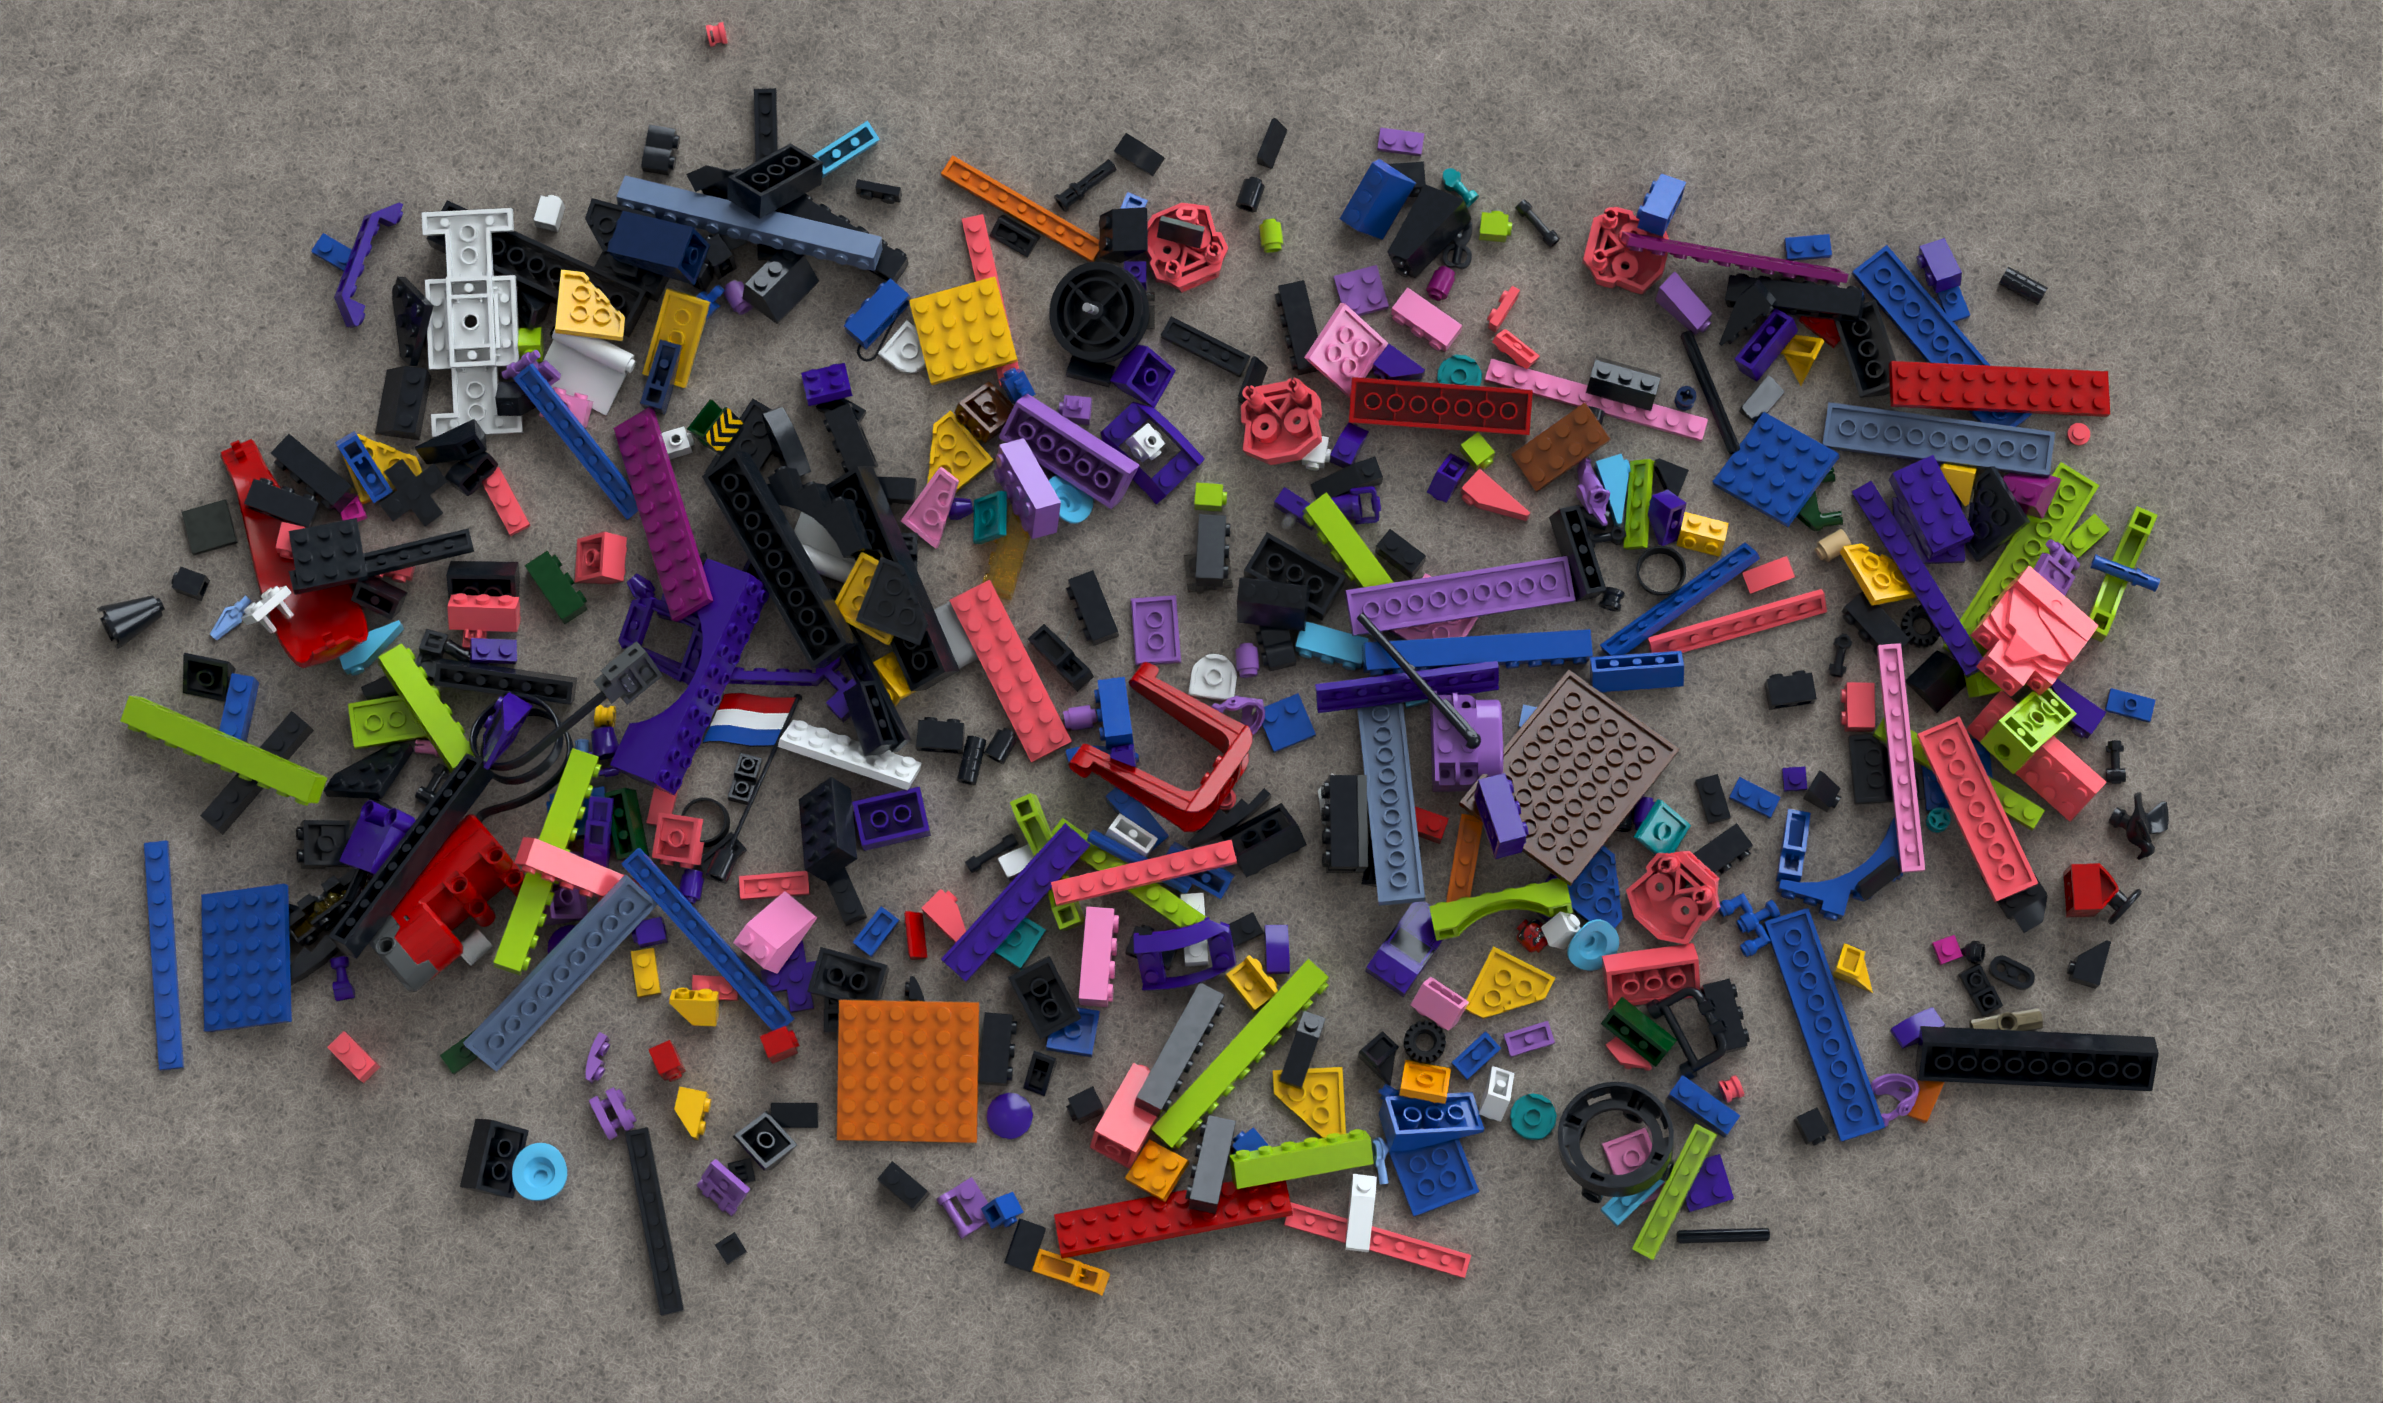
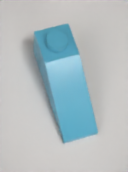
M1622 453L1598 460L1594 466L1601 485L1605 490L1610 491L1607 506L1610 509L1614 526L1619 527L1622 524L1629 472H1631L1627 459H1623Z
M398 620L368 632L365 642L352 651L340 656L339 659L344 671L348 675L363 673L365 671L364 668L369 667L404 630L401 622Z

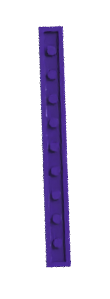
M1869 481L1853 490L1852 495L1965 676L1968 678L1979 672L1980 670L1976 666L1983 657L1873 482Z

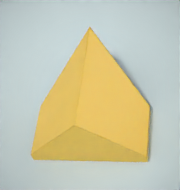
M1795 335L1780 353L1784 355L1800 386H1802L1823 346L1824 340L1822 338Z
M1948 463L1941 464L1940 469L1949 485L1964 506L1969 505L1977 468Z
M1844 943L1832 976L1873 993L1864 960L1866 952Z

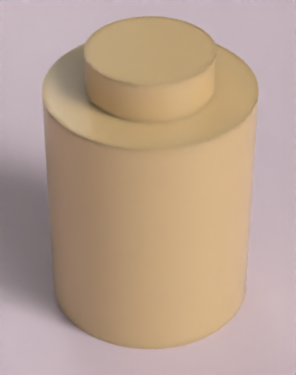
M1839 529L1818 541L1815 551L1821 560L1825 559L1829 562L1840 556L1843 546H1849L1851 542L1846 533Z

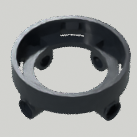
M1627 1082L1596 1084L1576 1095L1563 1111L1558 1126L1559 1155L1567 1173L1576 1183L1582 1186L1581 1194L1587 1200L1593 1203H1600L1603 1196L1625 1197L1634 1195L1650 1188L1659 1179L1665 1182L1668 1180L1674 1166V1162H1672L1674 1150L1672 1120L1663 1103L1654 1094L1640 1086ZM1610 1094L1611 1099L1601 1100L1589 1106V1099ZM1623 1111V1115L1628 1120L1634 1123H1642L1643 1121L1648 1127L1653 1142L1651 1153L1645 1163L1635 1171L1623 1175H1609L1594 1169L1584 1159L1580 1150V1141L1585 1134L1587 1123L1603 1112ZM1660 1118L1664 1130L1668 1128V1137L1663 1138L1661 1127L1656 1119Z

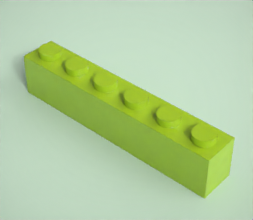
M1327 492L1302 510L1304 513L1302 517L1310 527L1314 526L1318 532L1316 534L1317 538L1323 545H1328L1331 549V557L1336 563L1340 562L1345 568L1343 572L1351 582L1354 580L1359 588L1394 583Z
M401 643L379 656L378 665L452 773L466 753L474 756L469 741L463 735L465 731L459 722L455 723L451 715L453 713L446 703L442 704L438 698L440 693L434 685L430 686L426 680L428 676L421 666L417 667L415 664L413 652L410 648L405 649Z
M1354 1129L1348 1134L1342 1135L1332 1133L1327 1135L1326 1138L1320 1139L1310 1137L1304 1139V1142H1284L1281 1146L1276 1147L1262 1146L1254 1151L1239 1150L1235 1154L1229 1155L1232 1182L1237 1189L1374 1164L1371 1137L1365 1130Z

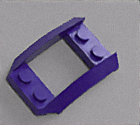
M1132 402L1100 432L1101 440L1130 458L1118 446L1147 419H1150L1177 445L1181 451L1152 478L1139 467L1132 479L1155 504H1158L1199 466L1205 458L1155 408Z
M653 597L632 600L618 639L622 649L630 647L636 641L642 647L654 610L671 617L667 602ZM690 614L680 620L694 628L682 663L642 647L659 671L687 685L691 683L698 668L703 643L700 619L694 614Z
M1205 917L1203 921L1190 926L1152 932V935L1134 933V954L1137 955L1143 983L1142 991L1169 990L1199 984L1221 975L1237 963L1230 925L1221 921L1218 924L1211 921L1209 917ZM1207 939L1212 967L1188 975L1166 977L1161 952L1184 948Z

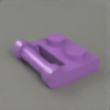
M972 1177L936 1199L940 1206L943 1205L959 1231L957 1234L961 1239L988 1223L981 1210L988 1202ZM952 1198H958L973 1222L972 1224L966 1226L952 1204Z

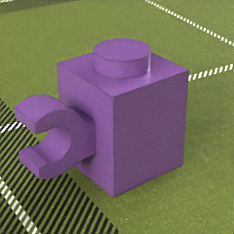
M1064 395V402L1059 403L1058 413L1075 424L1090 425L1092 399L1091 397Z

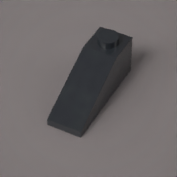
M1374 456L1312 483L1311 487L1316 500L1326 492L1332 499V497L1350 494V489L1380 485L1382 484L1383 476Z
M1307 1011L1303 1012L1279 1082L1299 1089L1302 1088L1326 1018Z

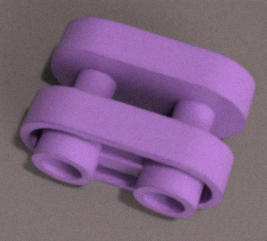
M614 1087L605 1091L608 1098L600 1101L598 1096L589 1099L591 1107L609 1140L618 1136L615 1129L623 1126L627 1132L634 1128L633 1123L637 1121L631 1109L626 1110L623 1104L626 1098L621 1089L616 1090ZM613 1106L618 1116L613 1121L610 1120L605 1109Z

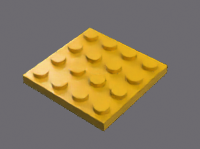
M995 276L909 300L931 385L1018 362Z

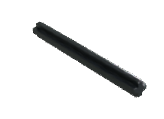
M1691 330L1683 332L1680 338L1727 451L1731 455L1740 450V445Z

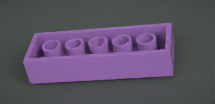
M1029 394L1016 401L999 435V438L1006 443L1024 438L1039 464L1110 509L1123 499L1140 466Z

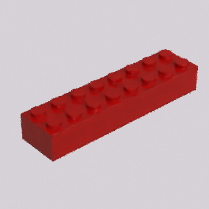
M1352 377L1349 422L1530 435L1533 390Z

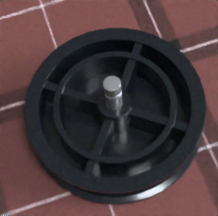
M1107 262L1085 263L1068 272L1056 286L1049 308L1050 325L1059 344L1070 354L1095 363L1112 362L1129 354L1143 338L1150 314L1148 297L1140 281L1129 271Z

